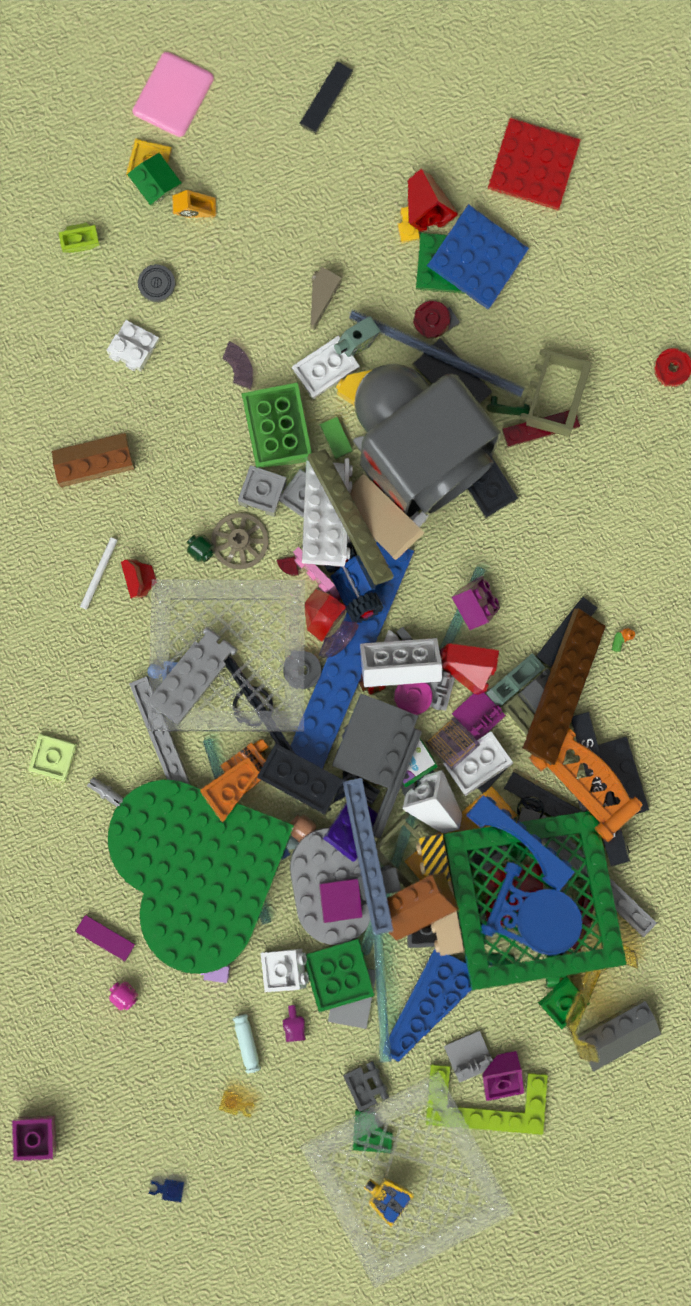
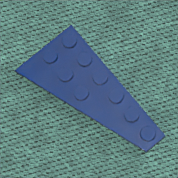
M434 948L381 1053L399 1062L471 991L466 963L451 955L440 956V952L436 953Z

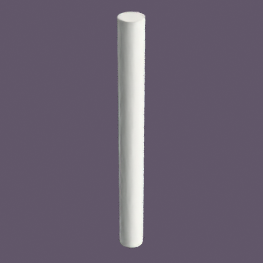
M112 537L107 544L80 605L85 610H87L118 541Z

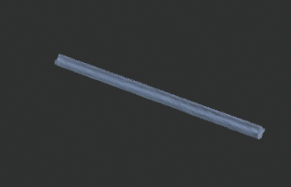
M352 310L349 317L350 320L353 319L357 323L367 318L366 314L364 316V313L362 314L360 311L357 313L355 310ZM377 319L374 321L381 331L380 333L412 348L419 349V351L421 350V352L427 355H432V357L434 356V358L436 357V359L438 358L442 362L445 361V363L447 362V364L449 363V365L451 364V366L453 365L457 369L460 368V370L462 369V371L464 370V372L466 371L470 375L473 374L475 377L483 379V381H490L492 385L494 384V386L496 385V387L500 388L503 387V389L505 388V390L507 389V391L515 395L518 394L520 397L524 391L521 385L518 387L516 383L514 384V382L512 383V381L510 382L506 378L503 380V377L501 379V376L499 377V375L497 376V374L495 375L491 371L488 373V370L486 372V369L484 370L480 366L475 367V365H471V362L469 364L467 360H460V358H456V355L454 357V355L452 356L448 352L445 353V351L443 352V350L441 351L437 347L434 348L435 346L432 347V345L430 346V344L428 345V343L426 344L422 340L419 341L420 339L417 340V338L415 339V337L413 338V336L411 337L407 333L404 334L402 331L400 333V330L398 331V329L396 330L392 326L387 327V324L385 326V323L383 325V322L381 324V321L379 322Z

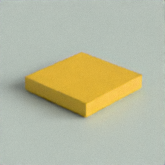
M135 139L126 175L140 163L157 153H160L166 162L169 163L172 148Z

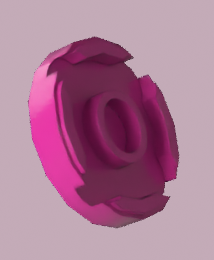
M427 682L399 684L395 690L394 699L398 708L419 715L430 707L433 693Z

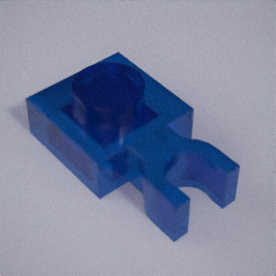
M165 1178L164 1184H160L156 1180H151L150 1184L156 1185L157 1190H149V1194L157 1195L161 1193L162 1200L181 1203L185 1181Z

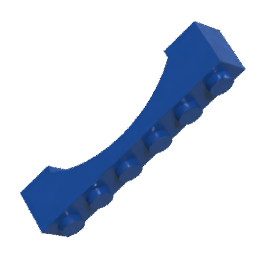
M481 796L466 814L480 828L484 825L493 826L510 833L520 840L538 861L544 875L541 879L554 890H561L574 874V871L571 869L572 865L564 859L561 861L552 848L543 846L541 844L542 840L535 834L530 835L526 831L527 828L521 822L517 821L516 823L510 818L512 815L503 808L502 810L496 806L495 800L491 797Z

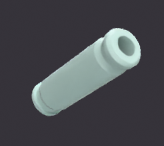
M243 1014L233 1017L234 1027L243 1063L246 1067L245 1071L246 1073H253L259 1071L261 1066H259V1058L250 1022L247 1019L248 1015Z

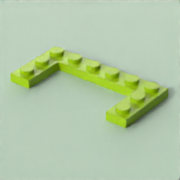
M430 1064L426 1125L543 1135L547 1074L527 1073L525 1111H504L448 1106L450 1066Z

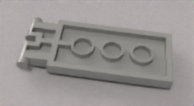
M208 627L204 629L203 633L205 635L200 642L195 641L147 701L178 726L225 668L226 663L224 661L230 654L234 656L238 651L237 648L225 639L219 645L217 642L221 636Z

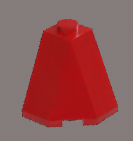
M421 168L407 180L408 222L411 226L419 231L427 230L429 226L434 225L437 228L444 227L459 215L431 174Z
M315 589L304 603L307 631L323 642L346 613V607L330 594Z
M450 643L440 649L442 669L449 672L452 677L472 693L479 695L486 692L489 683L486 682L491 675L495 674L497 669L499 650Z

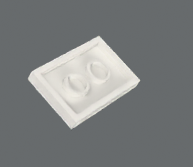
M339 336L292 366V370L313 399L360 368L353 356L348 357L345 353L339 355L335 351L334 345L338 343Z
M491 731L474 742L475 746L452 767L447 762L443 763L465 796L513 764ZM462 750L457 755L461 757L465 751Z

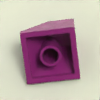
M517 1051L498 1054L482 1073L486 1101L524 1094L522 1069Z

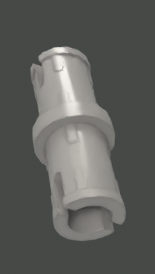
M95 776L90 780L91 783H88L87 787L101 795V799L108 800L116 807L120 806L119 803L123 802V797L112 790L113 787L110 785L106 786Z

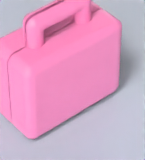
M164 52L134 105L133 114L177 137H182L185 135L214 80V75L171 52Z

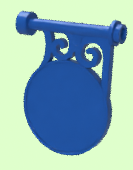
M507 862L504 869L507 875L487 924L481 926V932L490 937L498 932L544 955L560 954L571 948L578 940L582 929L581 913L576 903L565 893L554 889H544L537 892H524L512 885L514 876H519L522 868L514 863ZM509 890L514 893L509 897V901L514 903V898H516L518 905L512 906L507 903L505 898ZM509 915L513 918L512 924L508 923V917L503 920V924L509 929L517 925L520 936L507 931L501 926L503 916Z

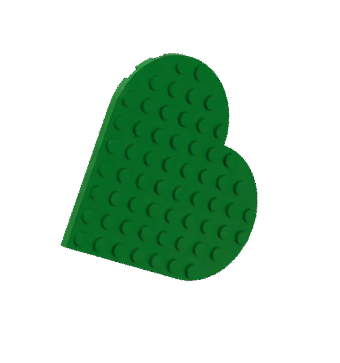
M156 780L135 788L123 798V802L119 803L120 806H117L108 829L109 854L119 875L130 886L143 892L140 905V925L144 939L154 955L169 967L190 974L213 972L232 963L248 946L295 825L238 803L222 823L201 794L200 788L175 780Z

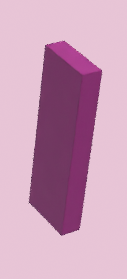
M87 915L83 917L75 931L123 961L127 960L136 945Z

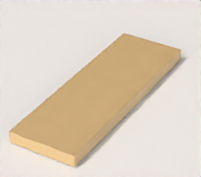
M365 474L352 485L350 495L373 538L397 560L424 532Z

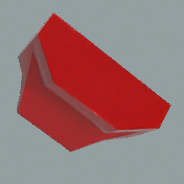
M134 559L121 561L130 598H143L147 596L148 592L157 585L152 565L141 563Z

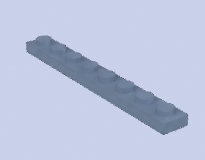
M362 778L344 781L343 786L373 934L379 935L393 932Z

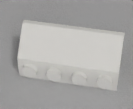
M437 638L360 644L364 687L441 681L442 662Z

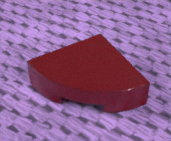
M295 556L276 560L279 568L284 573L291 576H299L297 564L294 561Z

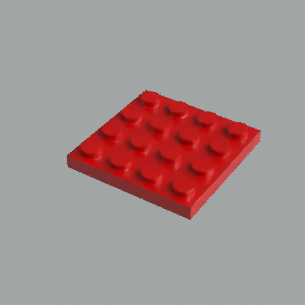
M509 118L487 189L559 211L581 139Z

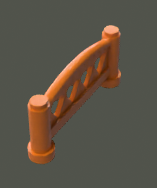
M568 728L555 765H549L534 755L528 758L539 771L542 772L548 767L600 822L595 827V830L606 842H609L614 838L613 834L641 810L643 804L636 797L632 799L628 796L624 786L613 770L593 751L575 741L574 737L576 734ZM569 749L574 750L575 755L580 757V761L577 763L563 765L566 752ZM582 763H586L588 769H592L594 772L590 777L576 779L579 766ZM599 777L601 783L607 785L606 790L590 793L593 779ZM609 791L614 792L615 797L620 799L618 805L603 807L606 793Z

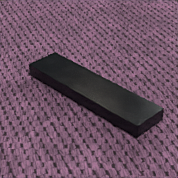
M338 61L335 63L300 121V126L314 134L317 133L353 73L351 68Z
M584 597L579 600L536 655L539 660L550 668L555 662L574 609H580L590 616L598 609Z
M512 772L503 788L521 799L528 796L540 799L544 804V812L552 817L580 812L578 808L515 772ZM526 800V802L536 807L541 806L537 801Z

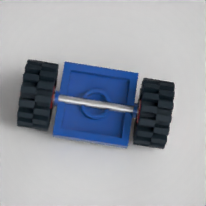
M347 542V548H350V558L346 559L345 566H324L327 572H335L331 575V578L352 623H361L369 618H373L374 615H378V612H381L384 607L375 592L373 593L376 587L360 556L357 555L352 543Z

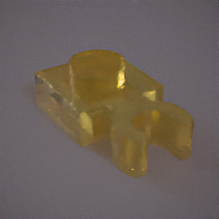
M225 1090L218 1110L237 1116L238 1111H241L244 1116L251 1117L252 1114L246 1111V1107H255V1103L252 1101L244 1103L242 1102V1095Z

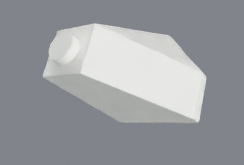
M442 770L425 775L420 780L421 784L415 790L410 789L406 793L403 809L441 833L460 828L462 813Z

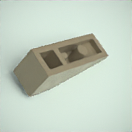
M321 267L319 272L315 271L311 279L313 283L310 325L313 331L341 285L342 277Z

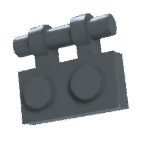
M373 1061L366 1064L369 1070L368 1073L364 1074L361 1067L343 1075L359 1112L377 1104L374 1097L377 1094H380L382 1100L390 1098L387 1092V1085L383 1084L379 1075L381 1072L379 1068H376ZM371 1077L377 1087L374 1090H371L367 1079Z

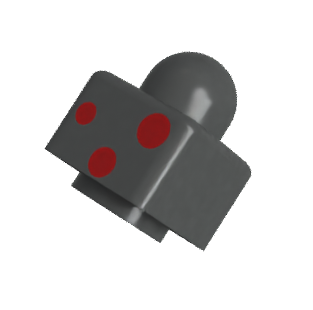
M385 364L371 370L359 383L354 400L355 412L360 424L367 432L362 440L360 465L372 482L409 518L420 510L425 515H430L441 509L466 491L493 466L494 462L490 456L494 454L502 433L457 375H445L429 386L424 378L414 369L401 364Z

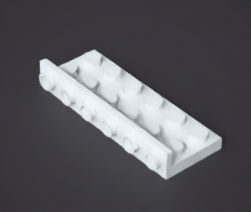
M345 458L344 464H333L348 492L351 493L352 482L349 481V477H352V465H349V458ZM306 461L302 563L345 566L346 559L350 558V548H347V542L350 543V538L309 461Z

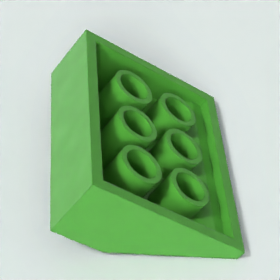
M298 382L241 393L256 468L292 465L308 461L307 457L312 451Z

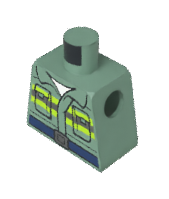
M371 316L347 329L338 343L334 345V349L339 355L345 353L348 357H351L369 348L381 331Z

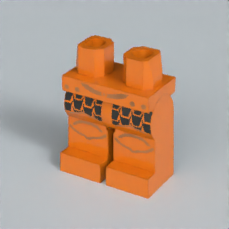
M263 739L254 744L250 743L220 766L227 772L249 757L260 772L267 760L261 753L269 747ZM256 777L243 795L248 793L262 780Z

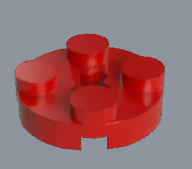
M676 348L663 351L654 363L656 378L666 387H677L684 384L691 375V358L687 353H683ZM670 363L678 366L676 372L669 370Z

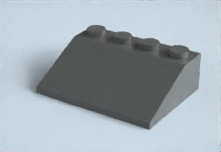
M360 694L332 766L390 789L418 716Z

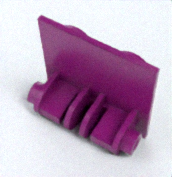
M473 693L452 713L476 740L486 735L506 716L498 705L496 706L485 693L479 695Z

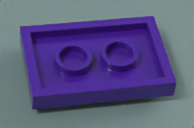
M346 801L323 839L354 862L357 860L358 855ZM368 806L373 827L378 813Z

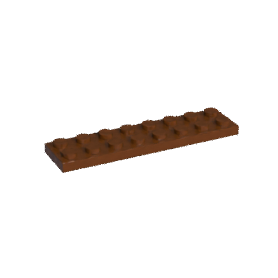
M574 609L522 747V749L549 765L556 764L606 628L604 624L580 609Z

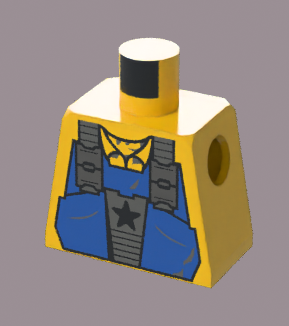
M370 1178L364 1186V1189L372 1194L368 1200L369 1204L390 1227H392L414 1196L412 1191L387 1178H384L380 1185Z

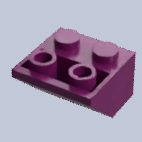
M483 575L457 590L452 596L469 630L489 623L500 609L499 601L494 597L490 590V584L484 579Z

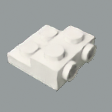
M125 320L119 333L115 334L107 349L109 358L115 362L122 361L126 363L125 366L132 371H136V369L142 371L157 345L159 337Z
M302 948L261 953L265 992L307 988L306 984L309 982V975L304 969L307 957L302 952Z

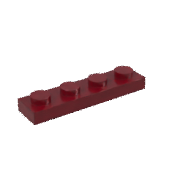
M570 410L546 416L543 419L566 424ZM577 415L572 430L580 428ZM527 422L502 429L507 448L556 435V433L527 426Z

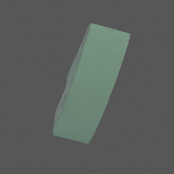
M532 653L486 694L496 706L500 707L545 667Z

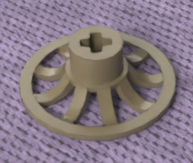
M234 513L218 522L213 530L211 542L215 545L214 554L222 564L233 569H247L256 565L264 557L268 547V535L264 525L254 516L245 513ZM241 518L239 529H235L230 519ZM246 518L256 523L248 531L244 530ZM225 522L231 530L230 534L218 531ZM260 528L264 539L250 538V535ZM216 536L228 539V542L216 547ZM250 543L263 544L260 554L250 546ZM231 547V552L225 560L219 554V551ZM244 550L249 551L256 559L246 564ZM236 551H239L241 565L230 563Z

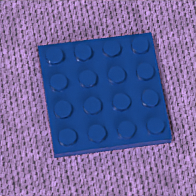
M468 204L427 266L483 307L489 309L529 248Z

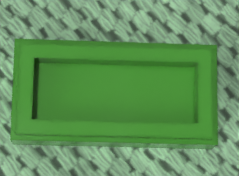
M337 417L320 424L335 460L353 452Z

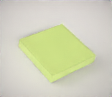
M39 733L28 771L66 781L77 744Z

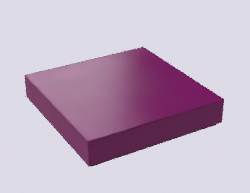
M357 878L319 883L323 923L363 918Z

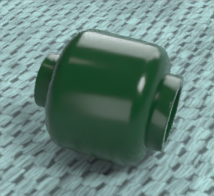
M203 534L193 535L187 541V553L196 562L203 561L205 563L215 553V545Z

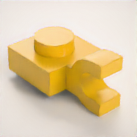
M408 207L401 208L402 223L397 224L401 243L419 240L418 230L408 222Z

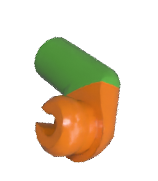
M625 628L617 632L611 650L621 652L622 644L635 638V631Z

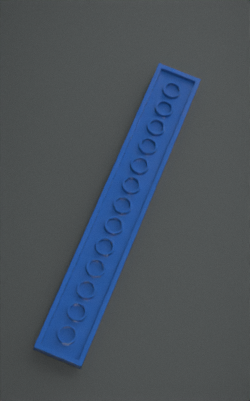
M376 542L394 575L392 580L375 585L376 589L373 591V593L375 592L378 595L384 608L381 612H378V615H374L373 618H369L361 623H352L348 613H346L290 745L296 755L322 769L356 691L358 681L361 679L360 644L376 643L414 553L413 550L407 549L395 560Z

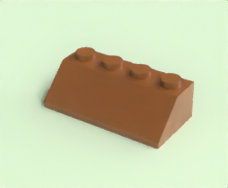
M126 433L52 451L53 466L58 485L61 488L134 470Z
M445 873L432 874L387 898L393 932L388 933L398 941L459 910Z

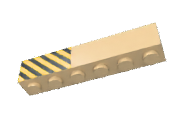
M443 834L419 838L420 843H416L418 855L422 854L423 862L420 863L422 874H426V877L432 874L445 873L454 895ZM457 911L431 924L432 932L437 934V940L434 941L436 953L440 952V956L464 952Z

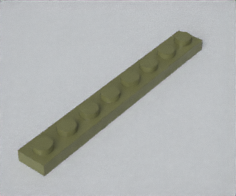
M326 449L309 454L307 459L374 585L392 580L394 575Z

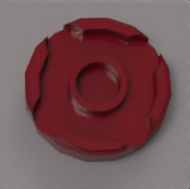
M433 300L422 303L416 309L413 318L415 329L426 338L442 336L448 330L451 323V315L448 308L442 302Z

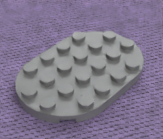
M321 828L305 836L296 846L290 860V875L297 916L302 927L314 939L322 943L338 945L352 941L360 936L371 920L367 900H363L359 886L363 918L323 923L319 883L354 879L361 876L358 858L352 862L323 839L329 828Z

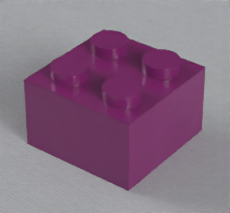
M55 1115L16 1117L12 1120L13 1161L54 1159L56 1156Z

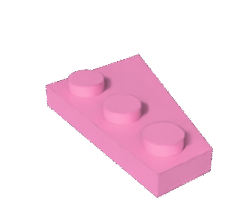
M299 547L295 549L293 553L296 557L294 561L301 569L304 567L307 570L306 574L312 581H317L319 588L323 592L341 601L339 592L330 579L315 564L302 563V550Z

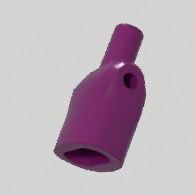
M288 1005L289 1017L283 1020L286 1042L306 1040L305 1019L302 1016H297L296 1005Z

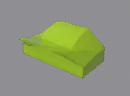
M87 222L67 226L64 231L58 232L63 253H76L99 246L96 226H90Z

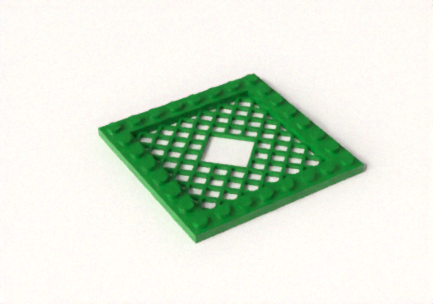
M589 811L521 822L527 828L526 831L530 835L535 834L540 839L549 838L544 845L545 847L548 846L551 840L560 846L556 852L557 857L564 848L572 854L567 862L570 863L574 856L583 862L578 870L573 867L571 868L576 874L571 881L566 882L568 885L563 893L566 894L570 886L578 891L579 894L574 902L583 912L581 918L583 919L585 914L594 919L590 928L582 924V928L587 932L582 940L578 938L579 944L574 951L570 948L567 950L571 954L558 956L559 954L550 955L551 957L539 959L540 953L535 958L527 952L528 946L523 949L515 943V940L512 941L498 932L496 934L499 937L492 944L485 939V934L482 935L480 922L483 925L487 924L481 917L486 910L490 913L492 912L489 906L494 899H497L496 895L503 885L504 880L501 883L493 875L498 868L505 872V868L501 866V863L506 857L526 871L521 880L514 876V880L519 882L516 886L517 889L528 874H531L547 887L553 889L541 879L544 876L543 872L538 876L531 871L535 863H538L535 856L527 851V847L524 849L517 843H521V841L516 837L493 826L443 835L454 898L459 908L457 914L471 991L627 965L602 838L595 830L599 823ZM573 834H579V835H580V839L577 838V837H576L575 835H573ZM568 835L563 843L554 838ZM570 837L579 843L574 851L565 845ZM511 844L506 852L498 847ZM581 845L584 858L577 854ZM513 846L522 851L518 860L508 854ZM492 847L487 855L479 850ZM494 849L503 854L499 863L489 857ZM473 850L470 856L468 857L467 851ZM475 852L484 857L480 866L470 860ZM525 854L534 860L529 868L520 863ZM487 860L496 866L491 874L482 869ZM470 865L477 869L473 876L471 875ZM585 865L588 878L580 873ZM479 871L488 877L483 886L474 880ZM577 876L587 881L582 890L573 884ZM490 879L499 885L494 894L485 888ZM473 884L480 888L476 896ZM588 885H590L592 897L584 892ZM482 891L491 896L487 905L477 899ZM581 895L590 900L586 909L577 904ZM477 903L484 908L480 915L478 913ZM592 904L594 905L596 916L588 911ZM513 918L508 921L509 924H512ZM596 923L598 925L599 935L592 931ZM516 926L512 928L518 932V928ZM589 934L598 939L593 948L584 942ZM501 938L510 943L505 952L496 947ZM484 942L491 947L487 954ZM601 943L602 949H597V947ZM582 945L590 950L577 953ZM513 946L522 952L517 960L507 955ZM494 949L503 955L497 964L488 958ZM524 954L532 959L531 961L520 962ZM505 957L513 962L512 964L500 965ZM488 962L494 967H488Z

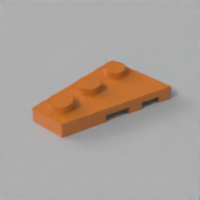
M249 757L200 790L222 823L259 774V771Z

